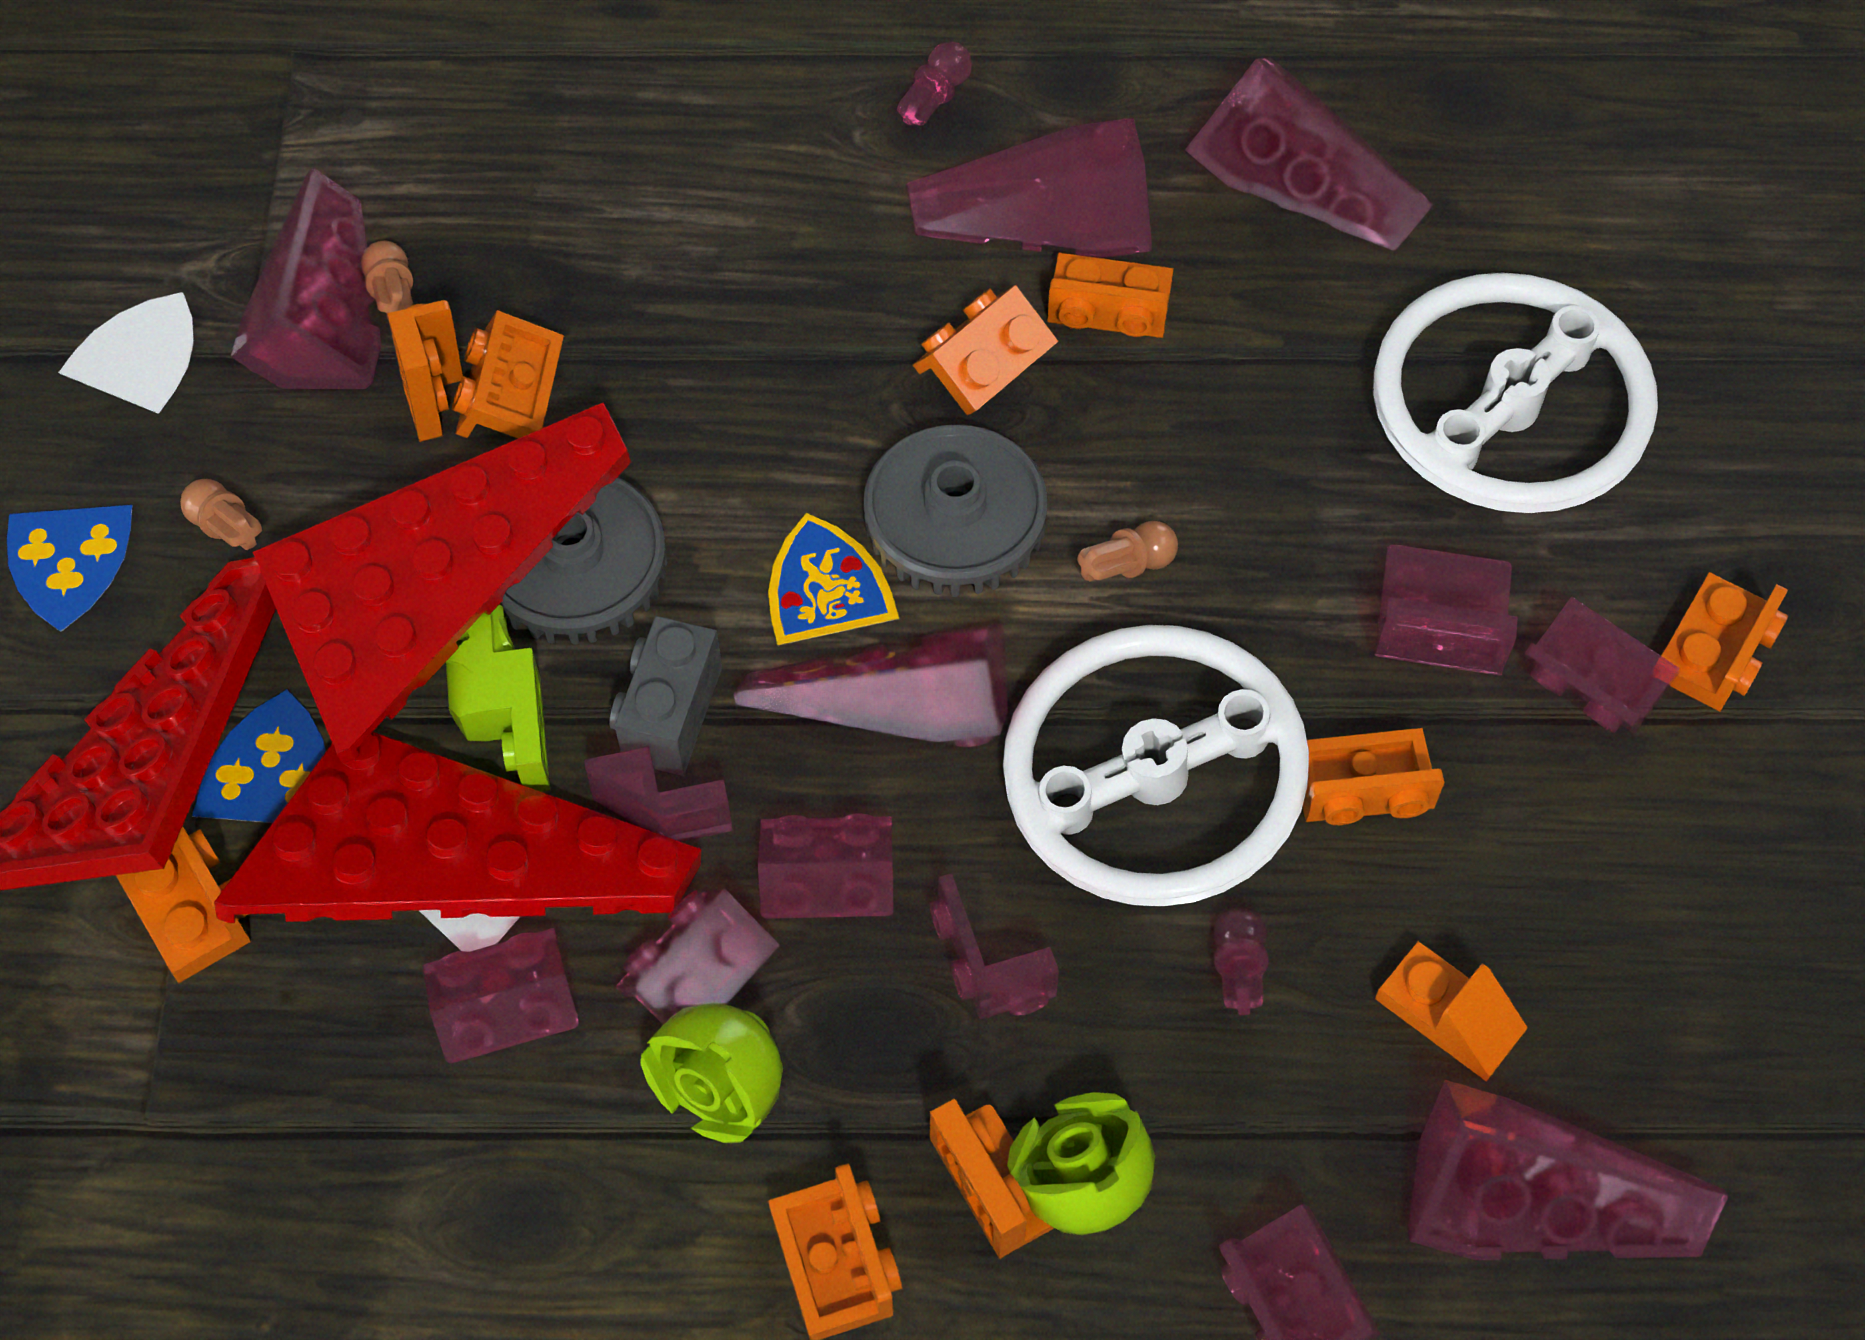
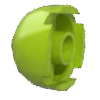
M717 1002L699 1003L683 1008L658 1029L647 1042L650 1045L641 1054V1066L646 1081L661 1104L672 1114L682 1105L703 1120L692 1126L691 1129L704 1137L716 1141L733 1143L745 1140L768 1116L778 1099L783 1065L775 1041L762 1019L740 1008Z
M1092 1092L1066 1098L1054 1104L1059 1114L1058 1116L1048 1120L1041 1127L1034 1117L1022 1128L1010 1146L1007 1167L1010 1174L1016 1179L1023 1190L1033 1214L1063 1233L1085 1235L1108 1230L1124 1222L1142 1205L1151 1190L1155 1162L1151 1140L1137 1111L1133 1112L1130 1110L1126 1100L1117 1094Z

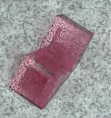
M649 747L584 760L593 800L641 828L680 842L733 831L724 780L658 793Z

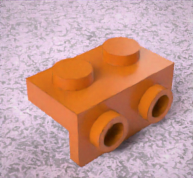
M1016 285L998 296L995 295L991 288L986 290L963 309L968 317L964 323L954 329L948 322L921 343L927 353L916 361L913 367L919 374L932 369L966 415L977 411L1058 342Z
M1423 728L1307 740L1309 769L1308 786L1303 802L1306 822L1326 820L1331 825H1346L1354 823L1364 816L1391 813L1395 818H1411L1419 816L1429 809H1434L1445 782L1442 770L1432 769Z
M849 1163L835 1167L836 1179L768 1200L769 1209L810 1340H822L892 1317L893 1301L891 1292L902 1289L900 1276L890 1247L877 1250L869 1227L871 1224L880 1222L868 1180L855 1183Z

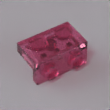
M1572 596L1536 645L1531 643L1524 653L1527 661L1535 666L1529 674L1535 681L1560 697L1566 689L1588 702L1583 712L1612 733H1615L1622 725L1635 734L1680 673L1679 667Z
M858 813L841 818H806L800 815H786L778 819H761L758 854L761 916L766 919L890 916L893 913L892 816L873 817L868 814Z
M726 889L705 891L702 894L695 890L681 900L671 911L668 919L673 925L657 942L653 939L645 941L628 957L623 964V968L628 974L618 983L616 988L624 997H636L664 1025L683 1008L707 1002L727 1004L780 945Z
M554 928L537 933H521L505 942L469 952H453L440 960L422 965L430 1014L445 1060L448 1063L459 1062L574 1029L579 1024Z
M1303 1204L1297 1206L1243 1240L1229 1238L1219 1244V1249L1227 1262L1226 1265L1221 1267V1273L1226 1285L1241 1305L1250 1304L1262 1329L1256 1332L1257 1340H1373L1381 1335L1309 1206Z

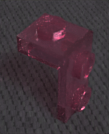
M952 873L939 876L938 900L929 903L932 920L939 939L943 941L951 938L958 959L951 961L950 966L957 992L962 1001L972 998L979 1019H985L1008 1011L1012 1015L1029 1014L1044 1007L1050 998L1056 997L1059 969L1051 948H1044L985 966Z

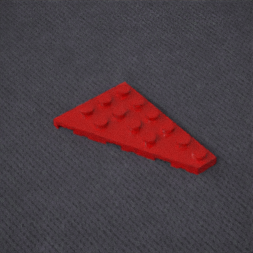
M604 402L253 552L332 744L343 764L359 756L357 748L386 717L392 720L403 709L412 691L424 686L458 649L456 642L483 613L490 615L503 601L504 594L508 588L520 583L553 547L551 540L577 512L583 515L596 501L597 494L601 488L612 484L629 466L631 460L628 450Z
M255 557L228 562L212 579L206 591L199 598L192 601L180 614V618L186 623L180 632L159 654L156 650L149 648L115 685L111 695L105 701L98 704L84 719L91 728L63 760L59 756L52 754L17 792L12 803L0 812V891L165 868L276 610Z
M372 732L357 748L359 756L345 764L342 763L333 744H331L216 898L214 904L217 919L227 923H235L236 915L285 913L286 922H302L320 917H328L336 921L387 920L393 918V911L440 910L441 918H464L470 914L477 913L485 914L489 917L545 916V907L593 906V915L616 914L624 910L638 911L641 914L674 913L701 866L702 849Z

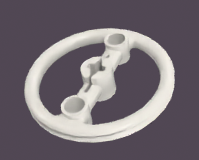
M1478 274L1453 280L1429 290L1409 304L1393 321L1382 341L1374 370L1373 395L1378 417L1388 439L1401 457L1423 478L1446 493L1469 503L1499 511L1521 513L1557 511L1583 504L1606 493L1623 480L1640 460L1653 433L1658 411L1657 385L1651 363L1641 344L1627 326L1603 304L1583 292L1554 280L1527 274ZM1481 303H1519L1556 313L1552 319L1547 336L1532 350L1514 348L1505 350L1496 356L1491 363L1482 394L1466 410H1451L1443 414L1433 432L1428 434L1420 432L1404 402L1401 388V370L1405 355L1411 344L1426 327L1440 317L1457 309ZM1595 349H1606L1610 353L1624 378L1628 393L1629 412L1625 429L1618 443L1608 455L1592 467L1573 476L1547 482L1524 483L1504 481L1472 471L1476 465L1482 445L1498 430L1509 432L1521 431L1534 423L1540 412L1549 384L1561 372L1577 371L1583 368Z
M1143 625L1117 629L1092 637L1066 651L1040 673L1028 687L1013 713L1005 739L1003 769L1008 802L1016 824L1032 850L1053 871L1073 885L1105 899L1131 905L1169 906L1196 902L1223 893L1248 879L1272 859L1289 837L1301 813L1308 786L1309 749L1304 724L1292 697L1278 677L1258 658L1233 642L1205 631L1171 625ZM1145 656L1178 657L1197 661L1217 669L1244 688L1232 691L1226 695L1219 704L1218 713L1182 729L1162 719L1153 718L1140 721L1131 727L1125 735L1122 755L1084 771L1071 766L1056 767L1047 772L1040 782L1033 779L1034 745L1039 729L1048 712L1070 687L1083 677L1104 666L1125 659ZM1245 718L1253 720L1258 725L1251 729L1242 730L1231 726L1230 723L1234 720ZM1273 742L1278 746L1280 755L1279 780L1274 799L1265 817L1243 842L1232 851L1210 863L1186 871L1164 874L1135 873L1108 866L1088 857L1069 844L1061 835L1079 833L1091 822L1093 811L1129 795L1145 804L1161 805L1170 803L1179 797L1186 788L1188 770L1228 753L1236 758L1246 759L1261 753L1268 743ZM1064 794H1073L1081 798L1078 803L1070 807H1059L1052 803L1055 798Z

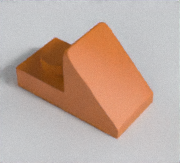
M1419 941L1379 988L1375 998L1486 1082L1528 1028L1490 968L1482 963L1472 977L1468 978Z

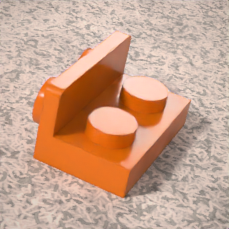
M1058 253L1055 274L1051 280L1047 322L1064 324L1075 329L1093 328L1122 332L1133 337L1152 336L1163 338L1174 268Z
M446 300L428 304H415L407 309L387 313L401 379L419 442L443 436L438 412L449 410L444 385L461 381L463 378L452 313Z
M498 310L485 330L475 328L464 357L465 362L473 364L470 377L464 376L461 379L452 403V410L460 413L455 434L468 438L476 424L518 439L542 429L564 335Z
M1709 572L1659 659L1651 677L1721 712L1732 691L1745 696L1763 662L1752 657L1758 644L1771 649L1789 615L1778 610L1788 589L1776 584L1768 600H1765Z
M183 826L164 869L116 875L178 983L251 942L239 922L240 919L249 914L236 915L235 923H227L217 919L214 901L230 879L217 885L209 871L210 868L220 863L201 829L188 835Z
M953 1099L930 1111V1140L999 1259L1054 1229V1227L1033 1214L1023 1190L1009 1172L1007 1163L1010 1146L1014 1141L993 1106L984 1105L965 1116L957 1101Z

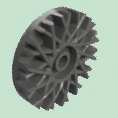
M942 425L923 429L895 443L874 465L864 492L867 538L871 536L873 552L875 555H881L882 566L886 568L890 563L895 565L897 577L900 581H904L911 576L912 587L916 590L919 589L920 580L932 582L934 593L937 595L942 594L948 585L952 597H958L960 585L974 584L976 594H980L983 591V582L992 590H996L999 587L1000 575L1009 571L1011 577L1015 578L1018 575L1019 567L1027 569L1029 566L1030 553L1033 548L1037 551L1040 549L1041 539L1045 536L1048 505L1045 482L1032 458L1016 443L994 431L970 425Z
M617 477L612 484L601 488L597 494L596 501L583 515L577 512L551 540L553 547L520 583L508 588L500 605L503 606L504 617L510 618L513 628L518 630L521 623L528 626L530 634L534 639H538L545 632L547 642L555 644V634H567L571 643L577 645L580 642L582 633L589 643L597 641V630L610 626L612 635H616L619 633L618 622L629 628L634 624L633 612L640 606L645 612L649 610V599L656 600L659 595V579H665L667 553L662 523L655 508L637 488Z

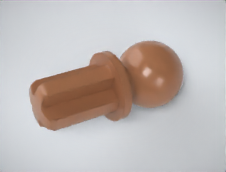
M377 241L368 246L363 253L361 267L365 275L366 288L369 294L376 299L378 310L386 312L387 315V313L407 309L412 306L413 301L410 290L413 286V277L408 268V258L404 250L391 241Z
M198 479L186 486L181 495L180 505L184 516L191 523L199 526L207 536L214 539H223L232 547L240 545L245 550H248L257 545L255 537L262 532L261 523L245 510L243 501L237 495L228 492L221 483L212 479Z
M1160 521L1144 522L1135 530L1129 528L1118 530L1112 535L1110 541L1087 547L1080 551L1077 557V561L1081 566L1080 574L1085 580L1093 581L1103 580L1119 574L1127 578H1133L1141 575L1146 568H1164L1173 561L1177 554L1178 539L1172 528Z

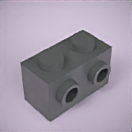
M655 616L648 637L638 638L630 662V672L634 674L627 693L620 691L616 695L610 714V728L616 730L623 762L680 776L685 775L722 670L717 630Z

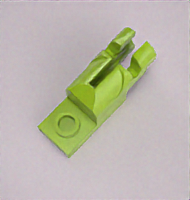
M499 604L490 615L483 613L456 642L458 645L456 652L446 661L449 711L468 741L502 740L506 771L517 770L521 785L540 792L549 791L550 782L539 671L532 648L514 649L507 630L504 609Z

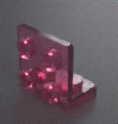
M1395 544L1390 545L1385 557L1375 656L1501 676L1516 640L1518 616L1508 615L1512 565L1507 561Z

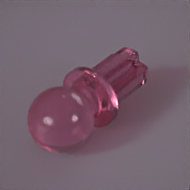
M948 41L937 45L929 55L928 65H922L917 69L914 74L915 83L898 103L897 111L904 117L903 122L909 126L913 124L923 126L941 103H947L953 98L955 86L963 83L970 75L972 69L971 56L964 46Z
M1234 907L1223 912L1215 923L1213 935L1218 949L1214 955V964L1216 970L1222 975L1224 1005L1227 1008L1237 1009L1238 1015H1250L1251 1008L1260 1007L1264 1001L1263 973L1269 964L1268 952L1264 947L1267 939V929L1264 920L1257 912L1247 907Z

